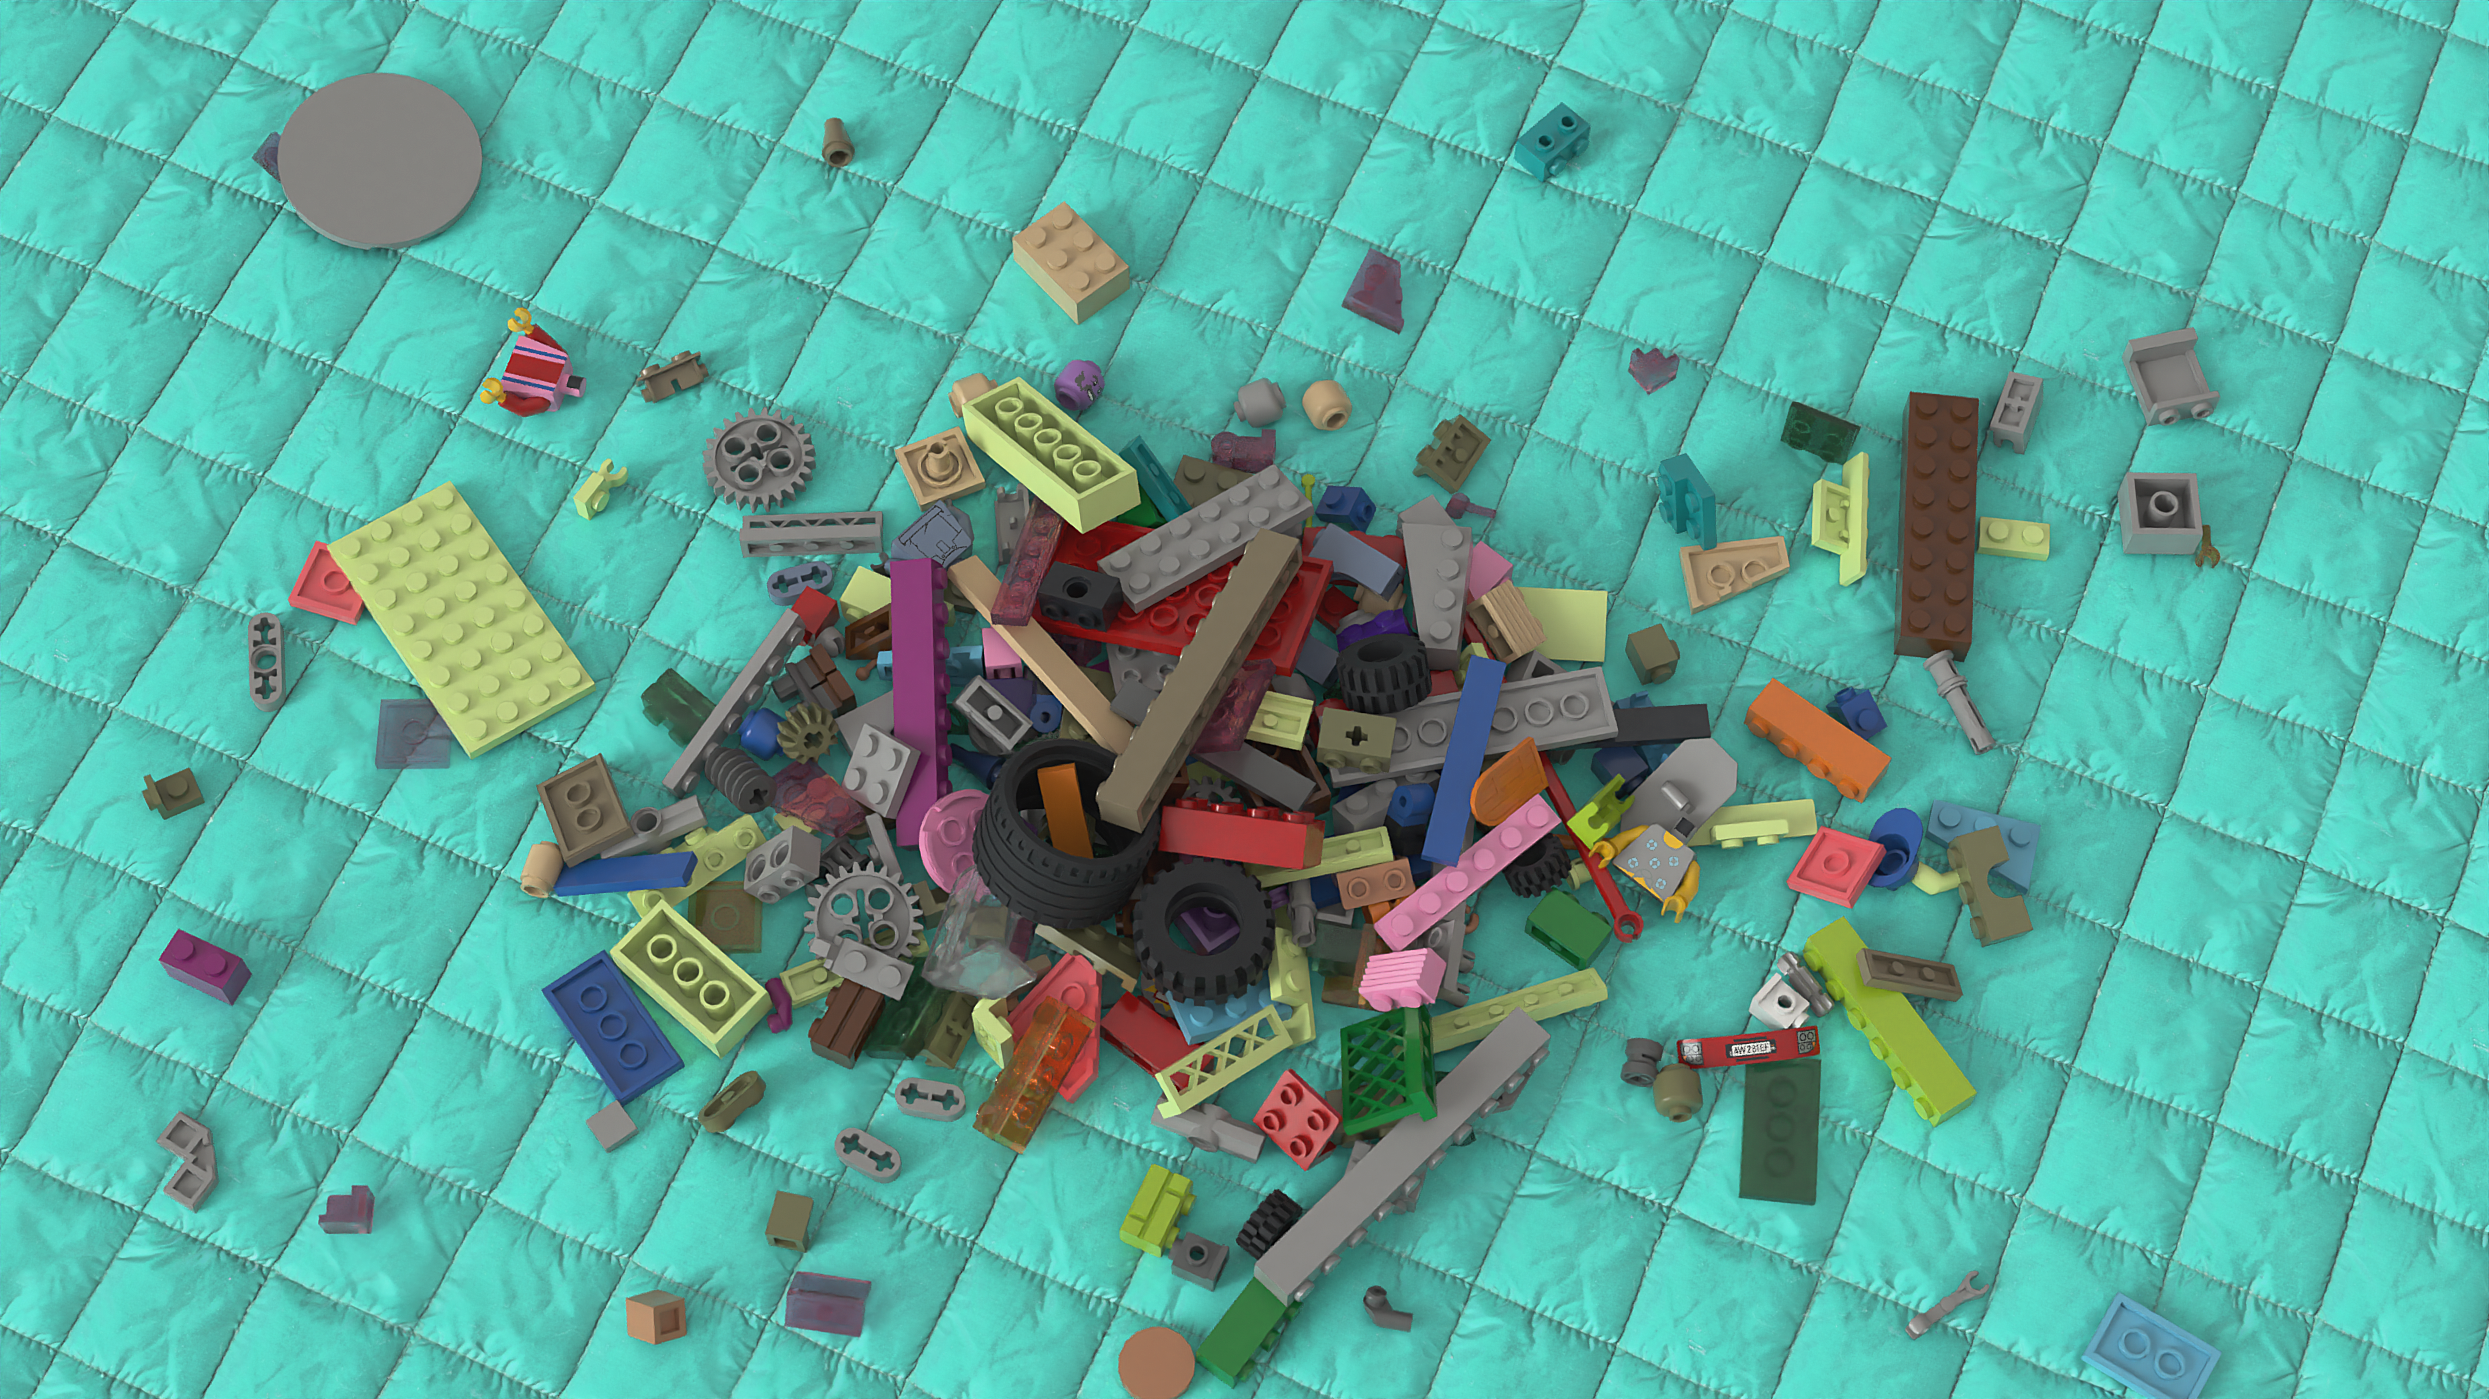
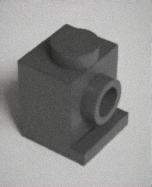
M1187 1231L1184 1240L1177 1237L1170 1249L1168 1259L1173 1261L1172 1274L1214 1292L1229 1260V1247L1224 1244L1222 1246ZM1195 1251L1204 1255L1201 1260H1193L1190 1254Z

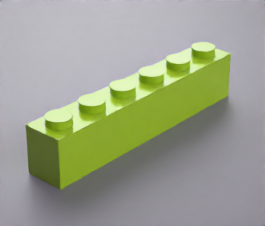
M1842 916L1807 938L1803 949L1804 960L1812 971H1818L1824 979L1829 995L1835 1001H1840L1848 1011L1847 1016L1852 1026L1858 1031L1862 1030L1869 1039V1046L1873 1054L1879 1060H1884L1892 1070L1891 1075L1897 1086L1902 1090L1906 1089L1913 1098L1917 1113L1924 1120H1929L1935 1128L1969 1107L1977 1092L1902 992L1864 986L1856 954L1862 948L1868 949V947L1847 919Z

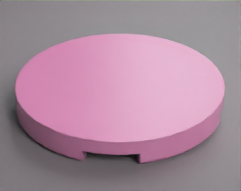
M959 790L940 798L926 813L919 834L920 855L925 869L932 880L947 893L956 897L964 895L965 899H981L992 895L977 872V865L973 860L974 852L972 851V838L975 827L989 795L982 793L981 790Z

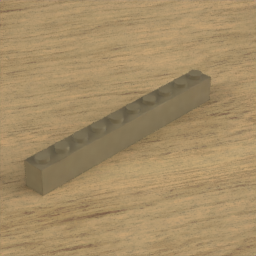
M1260 528L1254 540L1248 541L1244 550V556L1238 566L1235 565L1231 569L1228 582L1223 591H1219L1215 595L1209 614L1198 623L1196 635L1190 645L1184 646L1178 665L1173 672L1170 671L1167 674L1163 689L1157 699L1154 698L1150 702L1147 715L1142 724L1134 728L1130 737V743L1125 752L1117 756L1113 765V771L1108 780L1100 784L1096 793V802L1098 803L1102 820L1142 833L1302 565L1300 539Z

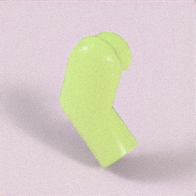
M1920 861L1917 874L1911 880L1915 886L1930 895L1958 888L1959 883H1961L1956 869L1940 874Z

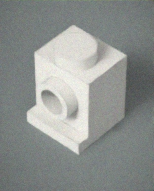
M1776 972L1753 997L1748 1011L1772 1031L1803 1027L1810 1018L1806 1014L1810 1003L1782 981V976ZM1778 1001L1784 1004L1787 1008L1780 1007Z

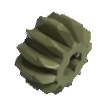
M813 701L807 708L803 704L798 703L797 711L794 713L785 710V716L788 719L787 721L777 722L781 733L776 737L778 743L783 747V752L791 759L795 758L803 765L809 758L812 762L818 764L819 755L822 753L831 756L828 746L838 744V738L835 733L839 731L838 724L833 719L832 713L827 708H821Z

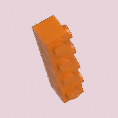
M1774 678L1771 679L1749 706L1744 724L1748 726L1754 735L1759 738H1766L1775 744L1783 755L1788 758L1797 759L1807 766L1814 776L1820 779L1825 778L1835 785L1843 796L1855 799L1861 804L1884 777L1892 759Z

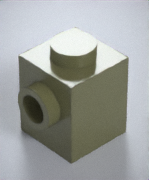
M1661 623L1628 635L1625 652L1642 686L1652 682L1654 684L1663 683L1675 674L1676 666L1680 659V652L1676 642L1673 639L1669 640Z

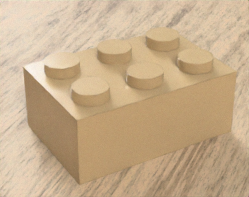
M1065 201L1012 238L1014 260L1077 325H1080L1130 289L1129 266Z

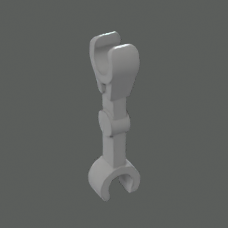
M1969 1272L1955 1292L1948 1297L1942 1298L1937 1305L1926 1313H1920L1910 1320L1905 1331L1912 1339L1916 1340L1932 1327V1324L1945 1315L1951 1314L1960 1304L1982 1298L1989 1289V1285L1986 1284L1980 1290L1973 1289L1970 1281L1975 1279L1979 1272Z

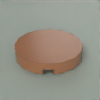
M1149 1327L1137 1331L1125 1342L1119 1354L1118 1373L1123 1387L1134 1399H1178L1188 1390L1194 1377L1195 1358L1190 1344L1181 1334L1166 1327Z

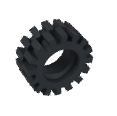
M1548 833L1503 869L1502 872L1512 891L1517 896L1523 895L1524 898H1530L1532 893L1534 897L1541 896V891L1551 892L1553 885L1559 887L1562 884L1561 878H1568V871L1572 869V865L1559 838L1556 835L1553 836L1552 833Z
M1280 1189L1274 1190L1272 1194L1270 1193L1266 1197L1265 1201L1258 1205V1209L1253 1211L1250 1219L1244 1223V1228L1239 1232V1237L1236 1239L1237 1244L1256 1260H1259L1299 1221L1298 1218L1302 1215L1303 1208Z

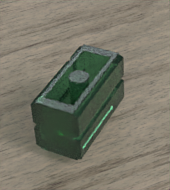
M668 668L657 679V682L651 684L641 696L644 716L653 725L659 726L662 723L670 730L668 732L670 738L682 748L689 745L716 707L712 701L672 668Z

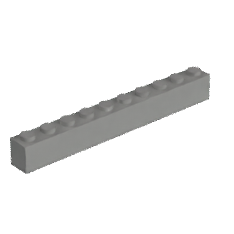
M1517 1006L1436 1086L1438 1117L1424 1122L1419 1113L1404 1117L1254 1264V1276L1286 1307L1295 1299L1301 1302L1306 1298L1315 1286L1312 1282L1321 1273L1325 1275L1331 1273L1341 1261L1339 1255L1348 1246L1352 1249L1356 1248L1367 1236L1368 1231L1366 1229L1375 1220L1379 1223L1382 1222L1395 1207L1392 1203L1401 1194L1406 1197L1415 1190L1421 1182L1419 1176L1427 1168L1433 1171L1443 1162L1447 1156L1445 1150L1454 1142L1457 1145L1461 1144L1472 1132L1473 1127L1471 1125L1480 1116L1486 1119L1499 1104L1497 1099L1505 1091L1511 1094L1519 1087L1525 1078L1522 1074L1531 1065L1536 1069L1546 1060L1550 1054L1548 1047L1551 1035Z

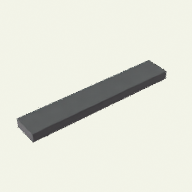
M1129 677L1111 702L1110 710L1140 726L1147 715L1150 702L1154 698L1157 699L1159 693ZM1207 722L1188 754L1289 813L1301 811L1316 789L1315 782L1210 722Z

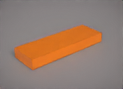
M1075 763L1038 769L1037 775L1053 848L1074 856L1095 858Z

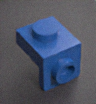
M1328 485L1315 514L1320 521L1349 523L1354 531L1365 533L1374 517L1376 506L1362 487Z
M1852 686L1844 688L1834 695V701L1826 705L1829 713H1837L1843 725L1864 740L1888 727L1869 689H1854Z

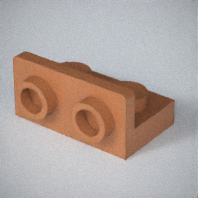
M1398 854L1393 855V861L1331 873L1333 885L1339 889L1342 907L1345 910L1413 894L1415 889L1408 858Z

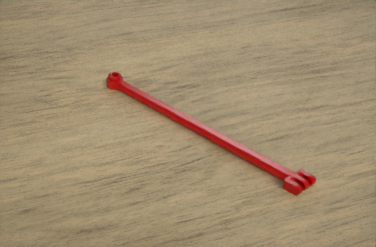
M1470 589L1468 590L1467 605L1475 601ZM1466 611L1463 637L1468 646L1471 643H1482L1488 658L1496 660L1483 635H1481V631L1477 629L1474 618L1470 617V612ZM1503 676L1502 684L1508 683L1505 676ZM1538 752L1549 784L1545 791L1615 920L1613 932L1616 938L1625 943H1632V939L1638 940L1644 927L1641 916L1629 910L1608 868L1598 867L1603 860L1601 855L1595 852L1589 857L1588 855L1591 850L1566 824L1577 811L1545 752ZM1629 925L1634 929L1633 934H1625L1621 928Z

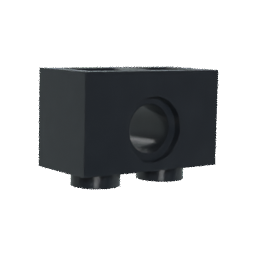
M1057 561L1053 563L1037 590L1043 616L1056 621L1061 620L1080 625L1085 629H1095L1102 632L1108 631L1124 603L1120 578Z

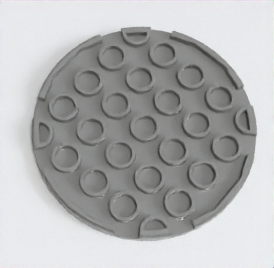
M368 73L338 80L319 89L300 104L291 115L281 134L278 146L277 161L281 186L285 196L296 210L297 215L321 235L340 244L371 250V247H392V250L420 244L421 240L436 233H443L457 222L470 207L482 177L480 139L473 122L464 109L439 88L422 80L399 74Z

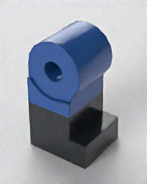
M1024 666L1023 680H1033L1032 704L1026 712V717L1033 722L1030 728L1041 733L1052 732L1060 724L1062 703L1028 666Z
M1427 783L1398 786L1389 803L1383 827L1386 826L1391 848L1401 856L1421 854L1426 839L1424 832L1436 799L1432 787Z

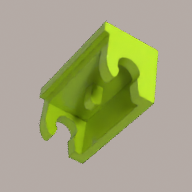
M1617 774L1596 792L1566 823L1590 850L1622 819L1620 817L1621 814L1629 809L1635 801V795L1627 797L1625 801H1619L1615 797V791H1618L1625 782L1620 774Z

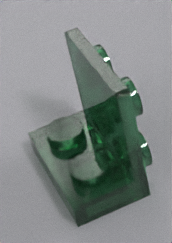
M1793 401L1788 411L1780 441L1787 443L1796 450H1805L1818 455L1826 462L1843 465L1850 455L1861 427Z

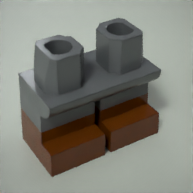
M821 643L809 650L810 655L799 662L785 664L786 674L771 683L773 691L781 703L798 695L802 701L800 703L806 708L813 701L821 708H827L832 713L833 719L857 708L854 692L840 671L837 670L836 665ZM797 704L789 708L788 711L792 713L797 711Z

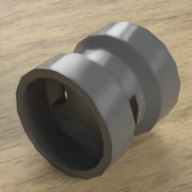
M1631 1038L1627 1040L1625 1054L1628 1059L1622 1066L1621 1079L1631 1085L1652 1087V1083L1656 1080V1076L1659 1073L1656 1065L1661 1061L1663 1046L1656 1041L1645 1038Z

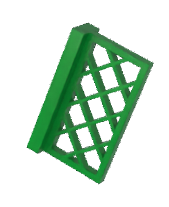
M1424 1003L1418 1008L1402 1007L1340 1029L1343 1129L1347 1136L1415 1113L1420 1114L1423 1122L1438 1117L1432 1017ZM1402 1022L1393 1033L1387 1032L1391 1025ZM1368 1034L1359 1045L1352 1043L1353 1038ZM1379 1039L1385 1041L1376 1052L1370 1050ZM1397 1045L1403 1047L1394 1058L1387 1056ZM1362 1057L1368 1059L1359 1070L1353 1068ZM1380 1063L1387 1065L1378 1076L1371 1075ZM1397 1070L1404 1072L1395 1083L1388 1081ZM1363 1082L1369 1083L1368 1087L1360 1095L1353 1093ZM1381 1088L1388 1090L1378 1102L1372 1100ZM1399 1095L1406 1097V1102L1390 1106ZM1364 1107L1371 1109L1365 1116L1354 1119Z

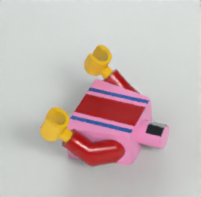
M517 308L514 313L522 319L523 324L518 323L514 318H510L508 320V328L513 332L524 331L525 336L519 335L501 382L491 377L487 378L482 384L484 388L491 390L492 393L484 390L480 394L481 401L485 404L498 401L499 406L526 418L546 411L555 412L559 410L565 394L582 398L586 390L587 381L584 377L573 375V367L568 353L537 324H530L532 319L527 309Z

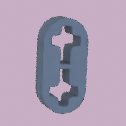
M821 561L809 562L779 570L773 573L767 581V589L771 601L780 606L795 604L806 586L824 595H827L834 586V578L830 566ZM820 574L822 583L816 584L813 580V575ZM786 583L788 592L781 593L779 584Z

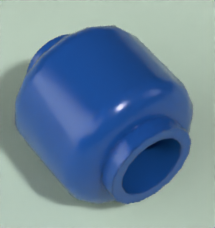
M766 707L759 709L757 712L752 709L737 731V734L741 735L740 745L764 761L772 759L775 754L782 757L784 755L783 747L778 743L776 737L781 733L777 722L787 720Z

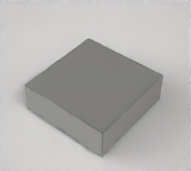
M615 1100L585 1121L607 1154L639 1133L638 1128L618 1100Z

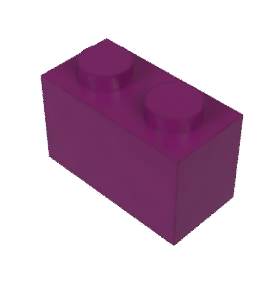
M180 929L176 931L158 959L170 977L232 1006L252 976L242 958Z

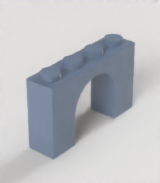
M1331 522L1326 529L1323 528L1318 532L1313 541L1314 548L1309 554V557L1333 561L1334 571L1330 581L1350 580L1356 582L1387 602L1407 573L1400 564ZM1309 632L1295 670L1331 691L1339 679L1336 658L1339 657V653L1314 638Z

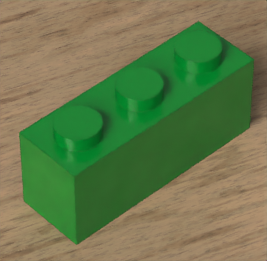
M1254 1276L1197 1349L1196 1362L1232 1389L1240 1380L1244 1383L1247 1382L1258 1366V1363L1255 1362L1257 1357L1263 1350L1268 1353L1275 1346L1281 1336V1333L1278 1332L1279 1328L1285 1320L1292 1322L1301 1311L1304 1303L1298 1302L1295 1299L1286 1307Z

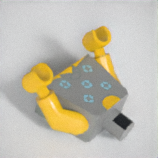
M1682 816L1669 832L1657 823H1653L1651 826L1640 825L1623 831L1606 842H1597L1588 855L1591 857L1595 852H1598L1603 856L1604 859L1599 864V868L1607 867L1611 859L1615 858L1612 861L1614 868L1663 904L1662 916L1668 910H1673L1677 913L1675 923L1681 922L1685 909L1698 893L1700 866L1696 862L1698 857L1693 850L1686 846L1698 831V828Z

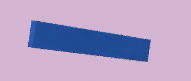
M1471 654L1421 855L1423 860L1457 868L1471 811V791L1476 780L1479 778L1507 663Z

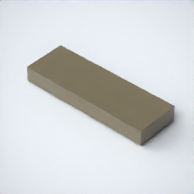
M1862 948L1856 954L1864 986L1956 1002L1963 995L1955 967L1952 964Z

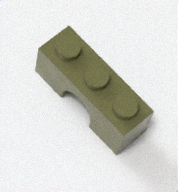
M1996 825L1960 835L1948 843L1947 858L1953 870L1956 869L1961 882L1958 886L1959 894L1963 903L1969 906L1972 915L1970 927L1974 937L1980 939L1982 947L2021 937L2032 931L2033 927L2022 895L2002 898L1994 894L1988 885L1987 876L1989 870L2000 867L2010 860L1999 826Z

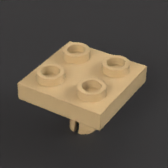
M959 426L895 450L897 461L921 512L930 509L939 500L945 504L944 500L947 498L955 500L986 488L985 480Z

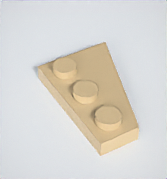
M1783 536L1717 543V547L1706 551L1700 545L1680 547L1679 550L1691 615L1787 574L1790 568Z

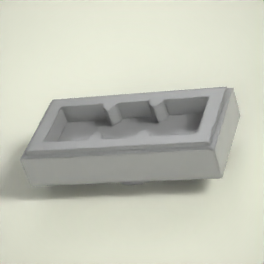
M878 813L865 817V825L872 844L867 846L874 867L881 865L882 868L884 865H887L889 868V878L900 872L902 878L899 885L902 886L904 877L881 816Z

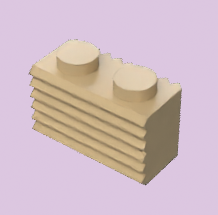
M1510 579L1466 606V611L1470 612V617L1474 618L1477 629L1481 630V635L1485 636V641L1489 642V647L1493 648V653L1496 654V659L1500 660V662L1509 664L1547 640L1543 633L1541 622L1532 616L1524 603L1522 592L1512 584Z

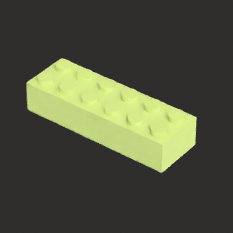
M1017 377L962 405L967 438L1082 534L1141 504L1136 470L1022 378Z

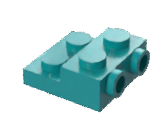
M1687 453L1662 460L1658 468L1661 476L1657 480L1662 501L1659 503V511L1665 523L1669 522L1677 534L1687 531L1692 540L1696 539L1704 551L1717 547L1714 492Z

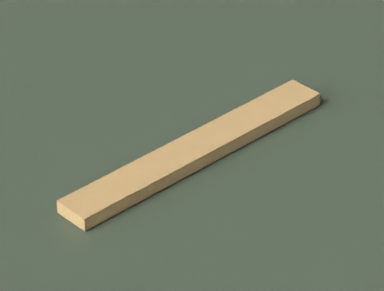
M974 555L950 566L947 571L948 578L1101 747L1117 755L1123 754L1130 743V737L1134 728L1125 718L1110 710L1111 703L986 565Z

